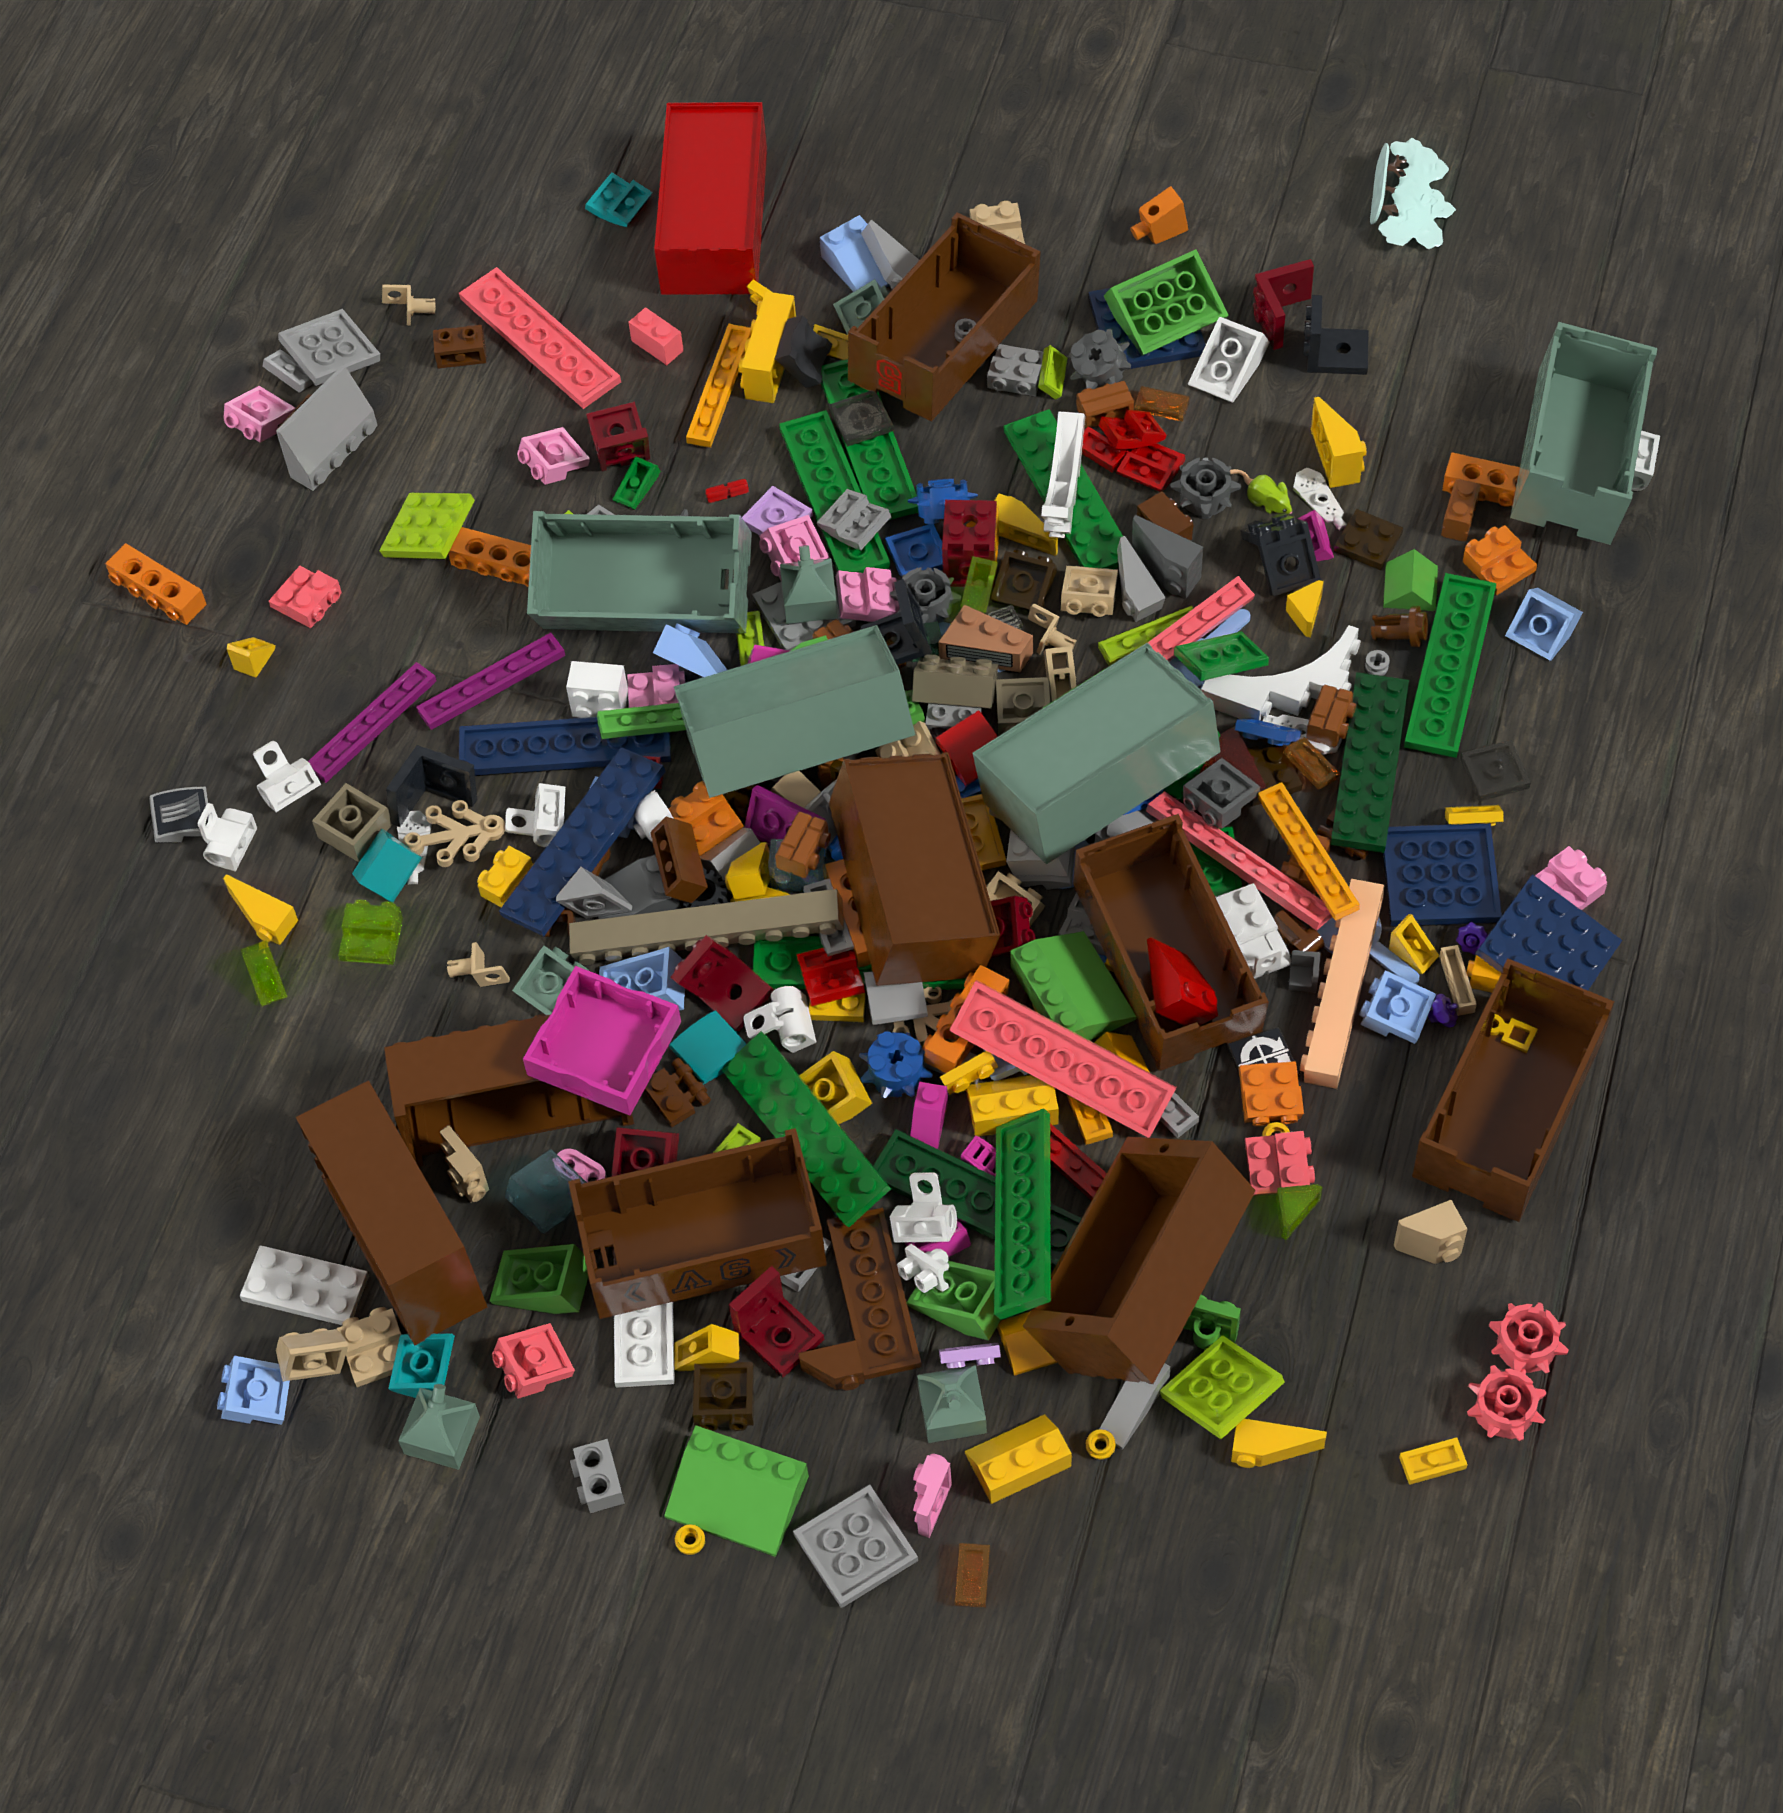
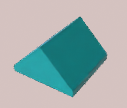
M381 829L352 874L361 885L390 902H394L422 857L387 831Z
M408 1334L400 1335L389 1390L416 1398L420 1388L433 1391L435 1384L444 1385L455 1336L453 1334H432L423 1342L414 1346Z

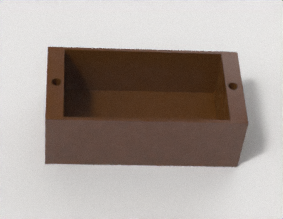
M948 752L938 755L930 753L914 754L907 757L899 755L890 756L889 758L844 759L829 801V806L876 986L964 979L971 972L975 973L980 965L986 967L1000 937V933Z
M369 1080L297 1116L296 1119L301 1126L304 1138L310 1142L308 1147L311 1153L316 1156L314 1161L318 1170L323 1172L321 1177L414 1346L423 1342L430 1335L438 1334L487 1308L464 1245Z
M1127 1137L1051 1274V1302L1032 1308L1023 1327L1068 1374L1078 1373L1082 1376H1102L1106 1379L1115 1380L1118 1378L1129 1382L1139 1383L1141 1381L1154 1384L1256 1190L1213 1141Z

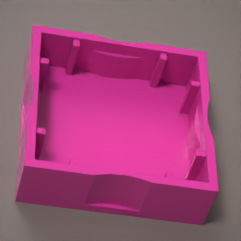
M575 966L557 998L552 1014L539 1029L523 1058L527 1075L624 1114L631 1115L681 1023L679 1007L674 1003L648 993L625 988L609 978Z

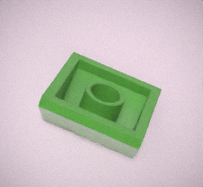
M1415 549L1386 562L1383 608L1410 609L1412 606H1420L1421 610L1436 611L1438 566Z

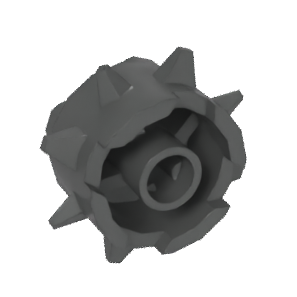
M1108 329L1106 332L1096 330L1085 334L1077 343L1072 345L1071 353L1068 355L1076 370L1070 376V379L1082 378L1087 388L1091 389L1103 387L1107 383L1110 385L1119 382L1123 378V371L1131 368V364L1128 363L1124 350L1130 343L1118 344L1113 338L1111 329Z
M1196 458L1188 462L1186 466L1181 465L1179 467L1182 471L1181 479L1170 484L1171 489L1180 492V506L1198 515L1201 519H1209L1212 515L1223 511L1226 506L1231 507V493L1241 489V484L1231 480V466H1226L1225 463L1216 458H1212V461H1209L1208 458H1203L1202 461H1200V458Z
M920 567L909 571L906 575H902V579H904L922 609V619L926 628L939 624L949 618L952 604L961 601V596L950 589V584L954 578H948L945 573L936 568L932 571L931 568L921 570ZM896 590L890 592V596L898 600Z

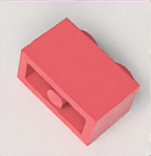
M646 307L629 321L631 341L665 365H668L683 352L681 332Z

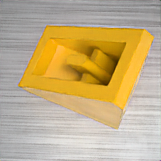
M1318 580L1287 595L1286 612L1305 637L1311 638L1322 598L1324 581Z
M252 637L227 644V651L234 670L257 678L274 652L276 645Z
M1408 914L1391 932L1389 950L1419 974H1423L1439 957V954L1412 914Z

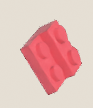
M299 566L272 596L269 604L273 609L312 628L317 621L323 618L326 610L338 601L342 592L338 580L319 570L313 573Z
M1304 1131L1245 1138L1249 1182L1256 1190L1253 1196L1308 1191L1310 1183H1315L1314 1167L1308 1166L1307 1155L1312 1153L1310 1137L1304 1138Z
M551 1323L498 1338L492 1353L494 1365L497 1368L502 1367L505 1373L504 1382L509 1392L514 1391L517 1398L544 1391L546 1384L572 1377L575 1371Z

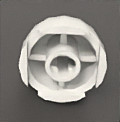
M655 790L639 802L634 814L637 824L633 827L641 839L647 837L652 842L650 832L666 816L673 818L669 809Z

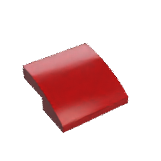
M1126 410L1124 419L1101 417L1099 427L1115 449L1141 448L1158 443L1166 438V433L1150 412Z
M1158 443L1134 448L1131 452H1127L1116 473L1163 492L1180 470L1179 467L1185 462V455Z
M978 710L937 736L935 742L944 753L948 752L953 771L963 784L968 786L978 779L973 752L997 738V735Z
M824 948L797 954L811 1006L865 993L853 949L827 956Z

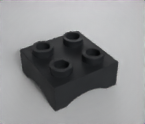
M803 315L787 319L775 360L805 388L821 384L822 365L831 351L832 343L813 331L808 324V320Z

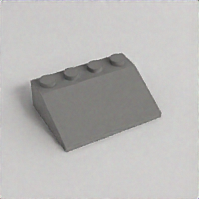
M342 365L276 430L290 478L314 491L335 468L342 464L343 460L352 451L358 448L359 444L368 435L374 432L377 422L372 407L347 368Z

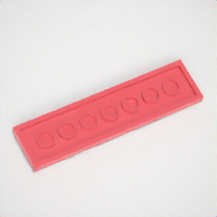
M497 267L459 293L460 299L583 409L621 383L618 373Z
M977 980L949 1030L1148 1138L1153 1133L1177 1088Z

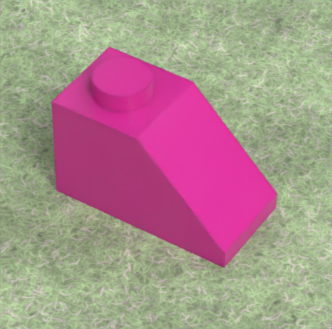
M919 1082L914 1105L911 1137L936 1149L939 1146L948 1105L947 1086Z

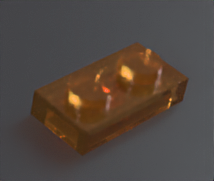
M1141 386L1135 402V411L1150 412L1151 415L1183 422L1190 396Z
M1305 737L1286 746L1283 752L1318 790L1336 781L1340 775Z
M960 1543L955 1605L986 1607L990 1545Z

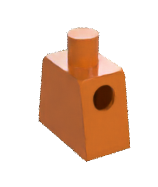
M1170 186L1140 207L1141 222L1130 228L1136 240L1147 235L1153 244L1161 243L1188 231L1184 203Z

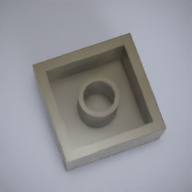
M347 783L312 820L319 839L357 862H360L381 829L387 831L393 825L390 822L387 807Z

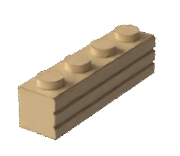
M1458 945L1441 948L1439 957L1453 1002L1458 1005V1008H1456L1457 1015L1474 1013L1476 1001Z

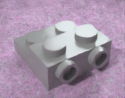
M999 344L987 374V388L1036 396L1043 351Z

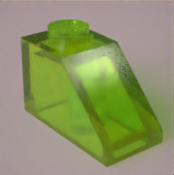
M972 556L961 609L966 605L984 614L987 613L998 562Z
M267 940L241 949L261 1006L286 998L287 994Z

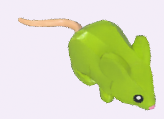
M1230 470V474H1239L1244 477V481L1248 485L1247 496L1251 503L1258 507L1264 505L1266 512L1269 514L1273 511L1276 513H1292L1287 488L1283 482H1280L1277 486L1267 475H1259L1254 479H1250L1242 470Z

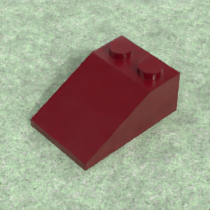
M617 1128L612 1176L676 1162L679 1133Z

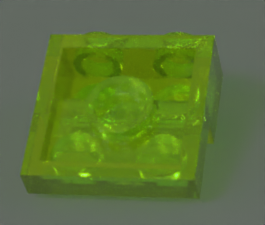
M361 899L355 900L354 904L346 903L341 926L343 936L338 954L340 961L394 965L403 921L400 907L388 901L382 902L380 906L370 905L368 901Z

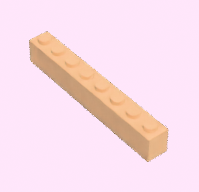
M1351 879L1349 888L1359 902L1360 910L1336 920L1335 927L1339 928L1338 935H1332L1329 951H1333L1332 959L1327 958L1325 962L1324 975H1327L1326 983L1321 982L1318 991V998L1322 1000L1320 1007H1314L1312 1022L1316 1023L1314 1031L1309 1030L1307 1035L1306 1047H1310L1308 1055L1303 1054L1300 1064V1071H1304L1305 1083L1335 1089L1338 1088L1383 900L1384 885Z

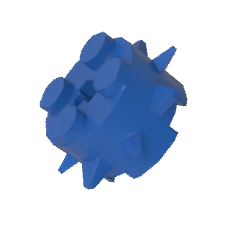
M937 479L928 481L929 486L923 487L921 483L917 484V497L909 499L908 502L917 504L918 515L924 518L925 524H935L940 522L939 519H944L945 500H970L977 497L978 494L968 492L966 480H960V484H954V479Z
M886 1031L877 1035L878 1039L873 1042L868 1053L859 1054V1057L868 1063V1071L860 1078L861 1082L873 1083L875 1089L881 1093L882 1098L887 1096L902 1097L903 1093L910 1097L915 1096L914 1091L918 1089L919 1082H922L923 1078L933 1076L930 1071L924 1068L925 1050L922 1049L918 1040L910 1036L909 1032L891 1033Z

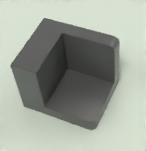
M1292 951L1288 990L1316 993L1320 952Z

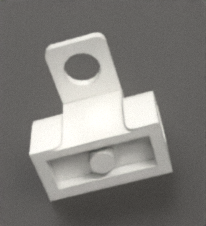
M1641 431L1632 484L1633 491L1645 489L1653 477L1660 439L1659 435Z
M275 741L267 743L253 753L266 778L265 781L257 785V789L267 805L275 812L321 785L308 761L300 758L290 765ZM273 750L277 755L276 761L273 764L267 765L263 762V756L267 751Z
M539 783L535 795V810L508 808L505 815V831L533 836L535 844L547 847L564 824L565 787ZM514 816H521L525 819L526 825L524 827H516L512 824L511 819Z
M207 803L198 821L202 837L208 843L203 857L215 866L236 871L257 830L253 815L229 808L224 811L221 818H218L213 804ZM209 815V820H208V823H207V825H206V819H207V816Z
M1277 930L1239 945L1254 979L1291 964L1288 949Z
M793 986L777 988L771 993V1003L744 1015L745 1028L750 1039H753L760 1031L766 1034L776 1029L779 1032L782 1046L792 1053L816 1043L806 995ZM757 1016H764V1025L760 1029H753V1020Z
M912 1173L909 1177L913 1197L912 1205H897L890 1215L894 1242H949L957 1225V1214L954 1205H942L940 1186L936 1173ZM920 1180H927L932 1184L933 1191L930 1193L921 1192L918 1188V1182Z

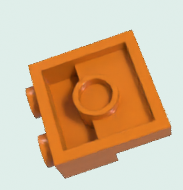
M1505 525L1499 529L1492 527L1485 534V538L1480 541L1473 539L1465 547L1463 563L1480 580L1497 583L1495 589L1496 596L1535 572L1537 564L1520 548L1521 541Z
M703 781L697 783L693 788V792L685 798L684 796L676 797L671 802V807L668 808L674 819L692 824L700 856L744 827L723 794L709 798Z
M1296 1061L1239 1066L1245 1123L1252 1122L1253 1126H1265L1270 1124V1121L1281 1120L1282 1124H1293L1302 1118L1304 1109L1301 1086L1298 1083Z

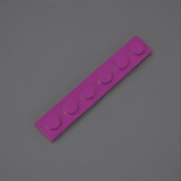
M549 633L418 705L417 711L430 730L564 657V649L553 634Z
M416 662L308 761L316 776L327 783L437 682L435 675Z

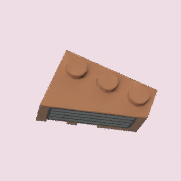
M966 605L963 606L938 642L940 659L948 660L951 657H962L968 662L987 659L991 660L992 664H998V669L1021 672L1033 654V635Z

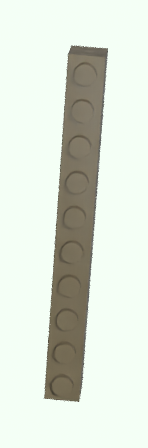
M837 889L569 923L570 954L575 961L582 965H591L595 961L600 960L620 961L623 957H636L670 947L674 952L678 950L692 951L694 944L704 938L705 935L727 947L729 944L734 943L750 945L757 940L779 941L782 937L804 938L813 933L828 935L835 933L836 930H844L843 900Z

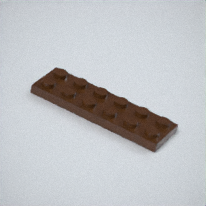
M883 1207L867 1211L850 1227L844 1225L839 1217L828 1219L827 1225L863 1368L864 1380L921 1368V1359Z

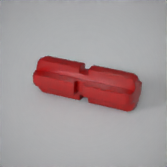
M740 479L727 483V486L721 484L707 488L705 493L708 502L712 503L727 499L729 495L730 497L746 494L749 492V487L746 479Z

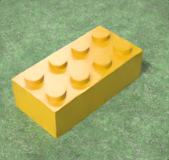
M765 291L763 300L758 302L757 319L752 321V335L750 339H746V354L744 358H740L738 368L739 372L742 373L740 386L744 389L745 399L774 403L785 369L775 360L787 319L796 317L793 295Z

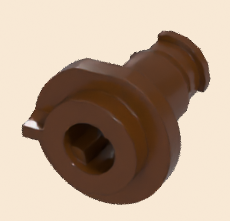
M1412 606L1409 614H1388L1379 617L1372 615L1375 626H1371V635L1374 641H1377L1379 638L1387 640L1410 639L1412 647H1420L1422 640L1427 639L1426 612H1421L1420 606Z

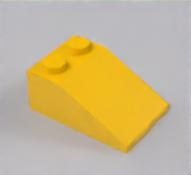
M1315 397L1311 431L1330 488L1360 483L1361 472H1364L1365 469L1363 456L1367 454L1365 442L1360 441L1357 431L1320 397Z
M832 1051L799 1075L838 1124L850 1120L872 1104L851 1060L835 1051Z

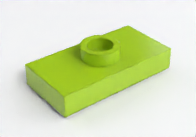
M1049 345L1044 348L1038 388L1056 400L1062 396L1068 358Z

